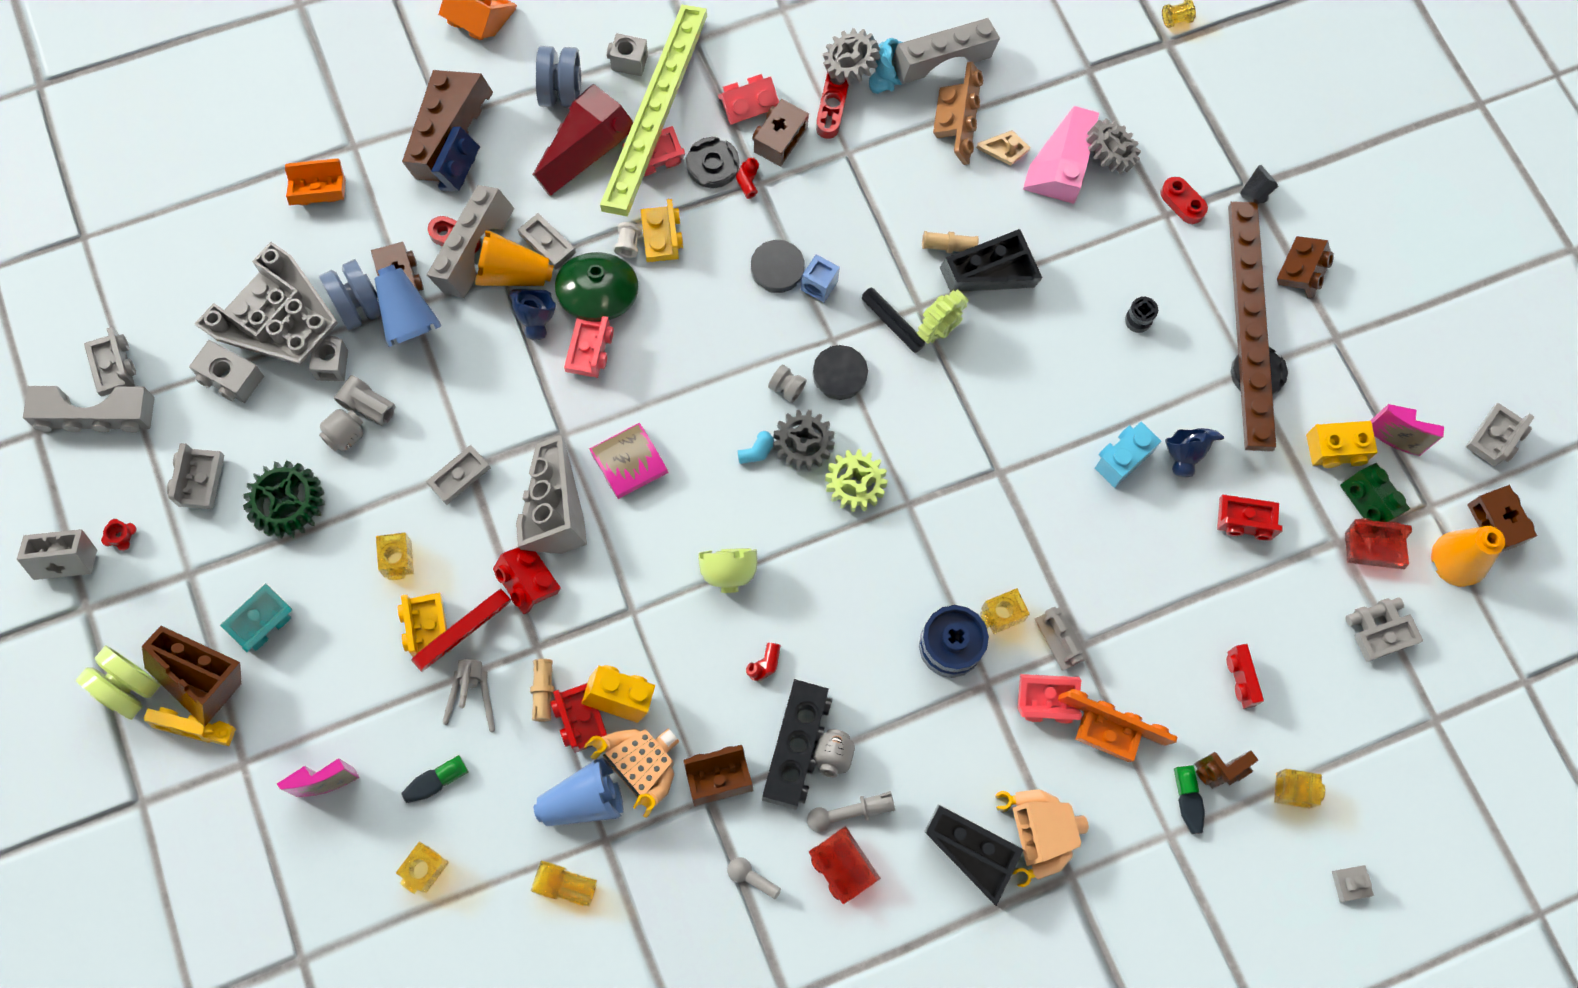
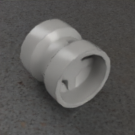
M782 364L772 376L768 388L774 392L783 393L784 398L793 403L804 389L807 379L800 375L794 376L791 373V369Z

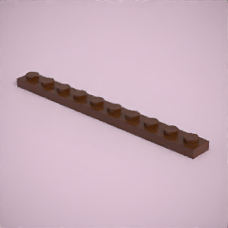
M1231 201L1228 206L1244 447L1248 451H1274L1276 448L1258 204L1254 202Z

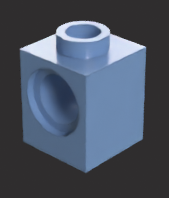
M816 254L802 275L801 291L825 303L838 282L840 267Z

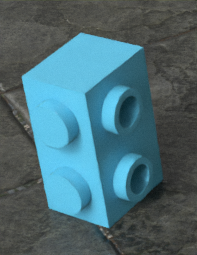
M1140 422L1134 428L1129 425L1118 436L1120 441L1113 446L1109 443L1098 454L1101 459L1094 469L1114 488L1143 463L1162 442L1143 422Z

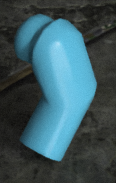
M768 431L758 433L757 440L752 448L737 450L739 464L766 459L774 443V438Z

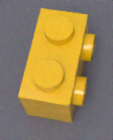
M1371 421L1316 424L1306 434L1312 466L1323 465L1324 468H1334L1345 463H1351V466H1362L1367 464L1378 453Z
M598 665L589 677L581 704L638 723L649 711L655 685L648 683L644 677L622 674L613 666Z

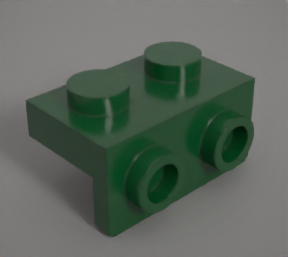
M1377 463L1358 471L1340 485L1373 531L1410 510L1404 495L1396 490L1390 482L1387 472L1380 468Z

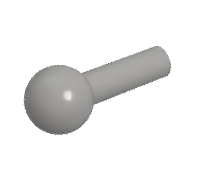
M738 857L729 863L727 872L730 879L734 882L741 883L746 881L773 899L779 896L781 888L752 871L751 864L747 859Z

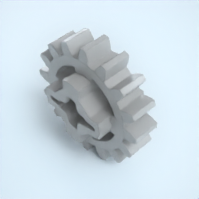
M852 28L850 34L842 31V37H832L833 45L827 44L828 52L823 53L825 60L823 64L832 79L837 78L838 83H842L846 79L848 84H851L854 78L861 82L863 74L870 76L869 69L878 67L875 60L880 59V47L873 34L867 35L865 29L857 33L855 28Z
M1107 118L1103 122L1098 120L1087 132L1089 136L1086 142L1091 144L1088 150L1095 153L1094 159L1102 161V167L1105 165L1109 166L1111 172L1117 169L1119 174L1124 170L1128 172L1140 160L1138 155L1141 153V150L1136 148L1139 144L1138 141H1134L1131 138L1133 133H1127L1125 131L1126 127L1124 125L1119 126L1117 121L1114 120L1110 123Z

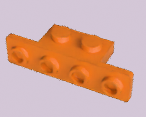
M1071 689L1059 695L1058 701L1084 712L1075 740L1124 761L1133 762L1135 760L1141 736L1164 746L1177 742L1178 737L1170 734L1167 727L1159 724L1149 725L1142 722V717L1134 713L1126 712L1123 714L1116 711L1115 706L1111 703L1088 699V694L1080 690Z

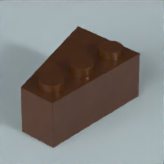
M160 626L142 645L144 669L204 727L242 684L239 661L166 627Z

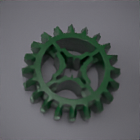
M286 460L283 467L279 462L274 461L272 470L267 466H263L264 474L261 476L253 473L256 482L246 483L247 488L251 492L243 494V498L247 501L243 508L249 513L247 519L254 523V527L258 531L263 530L264 534L270 537L275 533V536L280 539L283 538L286 532L290 538H294L295 530L297 529L301 533H305L304 525L307 523L315 526L312 517L321 516L322 512L317 507L325 505V501L320 498L325 492L322 487H319L321 481L318 477H313L314 473L311 469L307 468L304 470V466L300 463L293 467V464ZM300 483L305 487L304 502L297 497ZM265 498H268L271 502L268 508L270 510L268 517L265 516L263 509Z

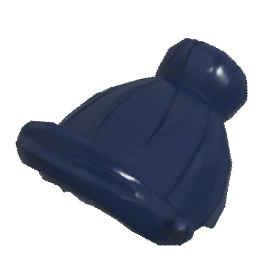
M532 289L511 290L508 296L512 299V307L516 317L525 326L524 334L526 338L531 340L545 338L547 335L545 325L551 320L556 309V303L551 297V292Z
M1206 428L1177 430L1171 438L1165 439L1167 450L1175 461L1172 467L1173 473L1180 477H1192L1195 474V464L1206 456L1213 441L1223 440L1224 436L1216 430Z

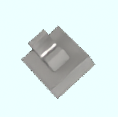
M1365 865L1332 871L1340 902L1374 896Z

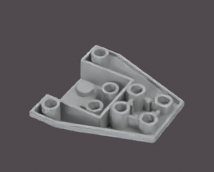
M270 242L252 261L259 273L225 310L213 303L194 324L219 342L301 365L338 322L294 258Z

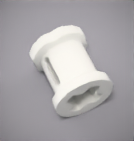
M631 222L619 223L617 228L619 238L618 243L615 244L614 252L621 257L634 258L638 254L636 246L638 237L642 234V228Z

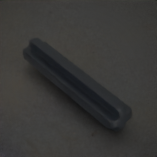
M870 287L862 294V300L914 353H917L924 347L925 341L918 336L917 332L874 288Z

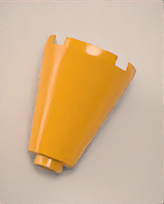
M486 230L475 285L544 286L545 281H551L554 265H549V258L492 231Z
M1492 526L1451 531L1439 537L1432 547L1431 560L1432 562L1434 561L1438 569L1436 572L1439 577L1447 583L1458 587L1474 585L1485 578L1505 546V538L1500 530Z

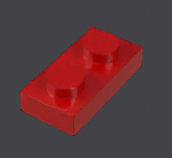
M1248 644L1236 645L1227 652L1228 656L1226 658L1228 669L1235 677V694L1238 701L1242 702L1243 709L1255 707L1264 702L1249 647Z

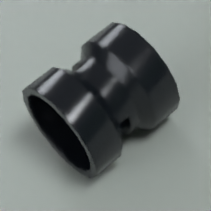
M1146 296L1136 298L1125 316L1127 327L1136 333L1147 331L1157 317L1159 311L1157 303L1152 298Z

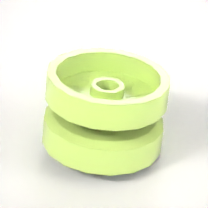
M107 645L95 657L96 663L107 674L105 675L95 668L87 667L76 679V682L98 702L130 720L142 708L141 702L130 693L131 690L144 698H151L161 686L149 674Z

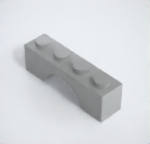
M985 18L899 43L892 58V65L901 83H909L925 78L937 65L954 57H965L967 62L973 61V63L991 58L1000 37L989 18Z
M477 185L429 269L427 276L444 294L465 298L477 274L474 266V253L480 237L486 230H503L515 209L498 188Z
M28 386L23 419L32 425L35 430L43 432L52 431V428H63L70 432H79L81 429H93L98 432H109L110 429L138 432L139 429L151 428L155 397L145 387L115 386L112 393L103 402L92 407L80 408L72 406L69 396L58 386Z

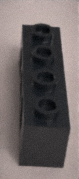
M794 679L764 787L762 801L797 810L799 803L805 804L809 786L804 785L807 773L813 774L816 763L812 755L814 743L816 744L824 733L825 727L819 726L822 715L828 716L833 699L827 697L829 688ZM804 709L810 710L814 714L815 719L810 723H804L799 720L798 713ZM795 738H801L806 742L807 748L803 752H795L791 749L790 742ZM787 767H793L798 771L799 778L794 782H788L782 777V771Z

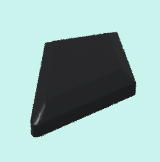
M1258 165L1241 190L1240 195L1242 198L1257 204L1265 203L1269 200V195L1278 187V184L1262 165Z

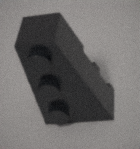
M1021 229L948 256L940 266L950 292L957 289L963 292L1035 288L1043 278Z
M938 804L924 832L985 896L997 906L1024 849Z

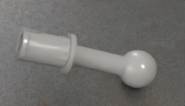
M891 791L868 798L860 796L861 803L830 811L821 807L814 808L807 816L808 826L815 832H823L833 822L864 815L867 821L870 816L895 811Z

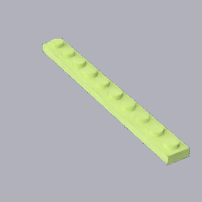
M681 5L601 200V212L628 217L707 18L706 8Z

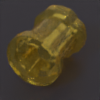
M1184 0L1183 3L1173 6L1166 4L1162 8V19L1167 28L1174 27L1175 24L1185 21L1192 23L1196 18V9L1192 0Z

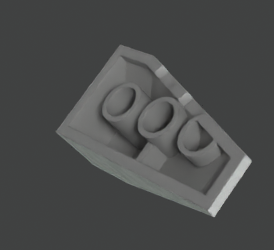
M562 435L538 443L535 447L529 475L531 476L529 488L524 491L522 498L525 501L523 512L518 514L516 521L518 548L521 550L562 554L587 545L585 521L565 439Z

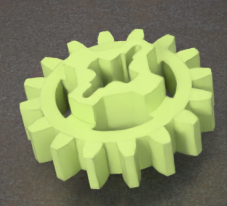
M958 289L956 291L953 290L949 295L938 297L923 313L925 318L922 321L924 323L918 327V336L927 344L930 342L934 343L937 338H946L963 320L961 316L969 301L967 297Z
M861 449L857 450L856 455H852L849 450H846L844 459L837 455L835 457L836 464L829 463L828 470L831 473H826L825 481L830 483L826 485V492H834L831 500L832 502L838 499L841 500L840 508L843 509L848 504L851 505V512H855L856 506H861V509L866 511L867 503L876 506L878 501L876 497L883 498L885 491L882 488H885L888 482L883 477L886 476L887 471L886 469H878L881 460L878 459L873 462L871 460V452L864 457L862 456ZM846 467V473L837 478L839 472ZM852 477H856V480L861 481V483L857 484L855 480H851ZM875 482L873 490L867 494V487Z

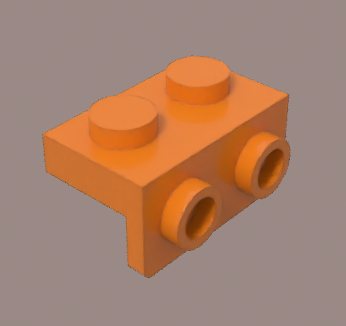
M340 159L285 164V172L288 178L286 198L289 205H308L317 202L344 200L346 179Z

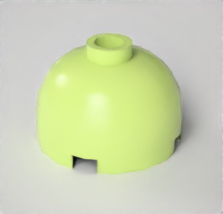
M721 549V551H716V553H712V550L698 553L701 575L711 586L721 587V593L739 592L738 586L749 583L757 570V549Z

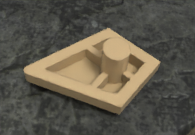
M1011 130L977 143L976 148L1011 166L1029 152L1031 147Z

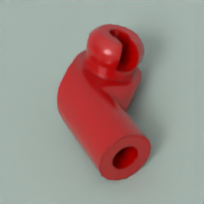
M748 158L744 161L736 175L737 182L747 199L753 198L758 193L753 183V179L759 169V162L755 158Z
M767 643L764 658L756 663L751 662L747 665L746 673L752 680L761 681L776 672L781 645Z

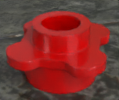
M112 519L103 530L101 542L107 547L113 545L121 551L127 550L130 547L129 541L131 536L136 533L137 528L133 523L124 524L118 519ZM121 532V536L117 537V533Z

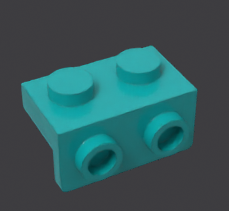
M265 583L223 621L220 626L242 646L246 653L251 648L257 651L268 641L269 638L266 634L274 627L278 630L281 629L292 618L289 615L292 608Z

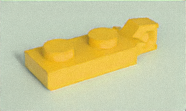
M160 707L159 711L147 708L144 715V721L154 729L207 743L214 742L230 746L236 731L232 725L222 721L214 724L208 723L204 727L193 715H189L188 719L179 717L176 711Z

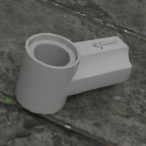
M353 375L349 376L334 396V400L348 411L352 410L355 413L357 411L381 426L390 421L396 408L394 403L372 391L365 382Z

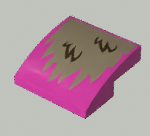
M1391 404L1385 406L1370 420L1374 437L1393 448L1417 456L1422 455L1444 437V426L1417 421V410Z
M640 423L589 448L592 457L603 472L607 483L617 499L669 473Z
M338 758L318 772L303 766L278 782L277 785L279 789L293 796L309 797L339 789L360 777L354 767Z

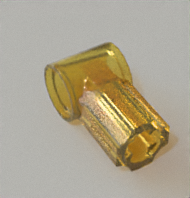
M540 860L530 890L531 892L553 899L558 897L582 906H590L595 894L597 880L566 871L567 868Z

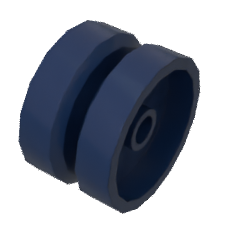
M951 605L940 608L930 616L921 632L919 650L922 660L930 670L940 676L954 678L966 675L976 667L987 650L989 635L986 624L979 614L968 607ZM949 639H954L956 642L952 644Z

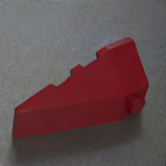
M592 84L572 102L567 117L558 127V133L551 145L547 147L532 174L549 196L553 195L628 136L631 130L633 120L622 105L595 84Z

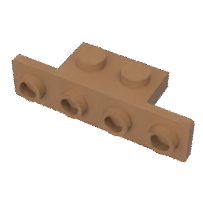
M973 61L967 62L964 84L940 87L933 133L937 138L956 136L954 153L963 165L970 163V156L974 151L973 134L977 129L976 113L980 107V86L983 85L982 72L977 69Z

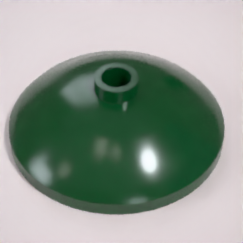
M603 252L585 253L572 258L562 266L556 276L555 293L559 304L572 316L586 321L601 322L602 316H606L611 320L621 316L630 309L637 298L638 279L633 268L618 256Z

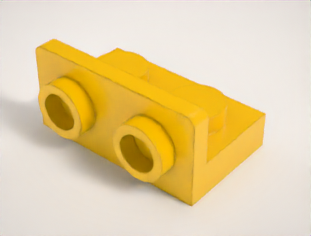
M667 199V206L640 209L646 263L679 259L678 249L683 248L682 232H676L675 225L680 224L679 208H673L672 199Z

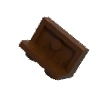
M1296 236L1277 277L1278 285L1305 289L1307 298H1314L1317 290H1320L1323 286L1324 274L1327 268L1332 266L1334 260V253L1331 252L1328 240Z
M742 745L728 746L707 754H696L691 758L683 760L694 806L754 791Z
M1250 750L1225 764L1219 755L1213 752L1198 760L1194 765L1197 768L1196 773L1200 780L1213 789L1226 782L1230 786L1236 781L1244 779L1253 772L1250 766L1259 760Z

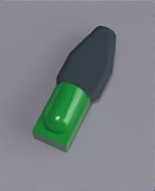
M458 755L435 768V770H428L416 777L401 795L406 803L427 799L441 791L443 786L462 777L469 771L461 756Z
M1194 765L1174 768V774L1180 796L1178 802L1181 816L1191 834L1203 833L1205 809L1202 796L1199 794Z

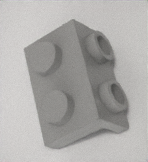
M113 327L107 328L108 336L84 343L96 391L101 397L111 394L115 386H135L132 376L136 375V370L132 360L128 359L126 351L129 350L127 339L124 334L119 335Z
M1497 403L1492 407L1466 448L1494 467L1503 460L1508 462L1519 449L1516 447L1518 441H1523L1531 432L1532 427L1529 425L1534 416L1529 413L1522 419L1500 403Z
M180 443L178 452L173 457V476L167 484L168 498L178 507L213 509L225 455L221 451L192 449L187 444Z

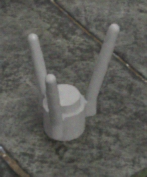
M473 659L458 661L457 671H454V681L443 718L444 725L449 723L459 686L461 687L459 707L464 708L468 688H476L478 682H480L489 731H495L487 685L488 672L482 671L481 661Z

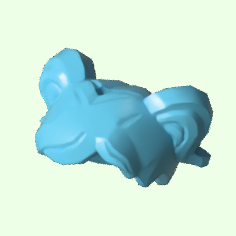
M889 38L879 44L880 59L875 60L878 67L875 68V72L869 78V88L873 93L879 94L887 90L892 92L895 90L894 85H902L892 65V58L897 45L902 43L897 39Z

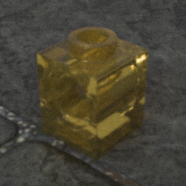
M406 532L376 536L378 571L383 577H387L389 580H401L406 577L405 575L414 574L412 541ZM402 553L398 562L389 563L391 555Z
M1018 588L985 601L981 607L982 612H980L986 627H990L993 634L1024 622L1030 615ZM996 608H1006L1009 612V617L1002 618L998 616Z
M1284 769L1276 773L1274 803L1309 809L1321 805L1325 797V785L1322 784V774Z
M419 841L399 867L396 874L403 878L400 884L413 894L417 890L427 893L449 864V861ZM420 862H426L428 866L427 874L417 879L414 875L415 866Z

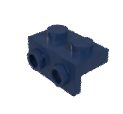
M462 127L452 128L431 171L440 180L438 188L441 191H460L480 149V146Z

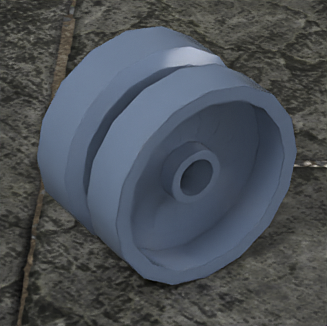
M539 46L536 58V95L538 105L540 107H554L559 93V100L562 106L570 108L572 102L580 96L581 90L579 49L576 47H564L558 59L557 51L553 46Z
M356 259L342 264V272L348 281L345 284L342 283L337 272L333 270L319 275L323 286L348 331L362 326V319L356 309L360 306L370 320L381 316L377 292L367 274H363Z

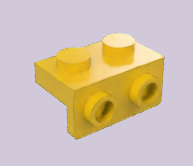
M441 593L410 598L408 595L401 596L402 605L397 607L400 622L405 623L406 633L402 634V644L404 651H409L412 657L447 630Z

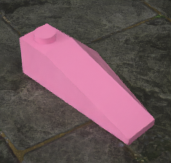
M1077 106L1071 109L1030 164L1023 190L1072 204L1075 203L1082 186L1090 155L1088 147L1091 144L1086 142L1089 136L1087 132L1097 123L1099 112Z

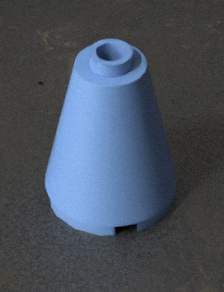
M393 264L378 270L379 276L375 277L374 280L388 347L395 345L393 340L395 338L399 344L432 330L431 324H434L435 329L441 327L440 321L402 268L395 269Z
M604 758L594 760L537 797V804L533 808L538 822H543L545 826H556L621 817L620 813H623L624 810L623 799L618 782L613 783L609 776L614 772L607 760Z

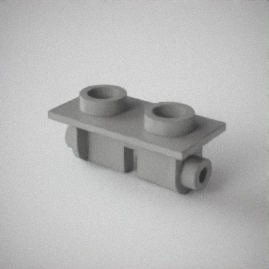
M1061 606L1058 608L1052 607L1045 611V614L1035 618L1062 671L1088 659Z

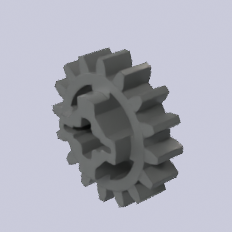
M796 410V417H792L787 413L786 423L783 421L778 422L777 428L779 430L774 431L773 438L776 439L773 443V448L780 450L777 455L778 459L787 458L785 466L789 467L794 463L796 464V471H800L801 466L806 465L807 470L811 471L813 463L821 467L823 463L822 458L829 460L831 453L828 450H833L835 442L831 441L834 439V431H828L830 428L829 421L821 422L822 414H818L814 418L812 417L811 410H808L806 415H802L800 410ZM812 427H814L815 429H817V430L819 431V433H816L815 430H814ZM802 437L807 438L806 443L800 442ZM788 447H791L796 454L791 452Z

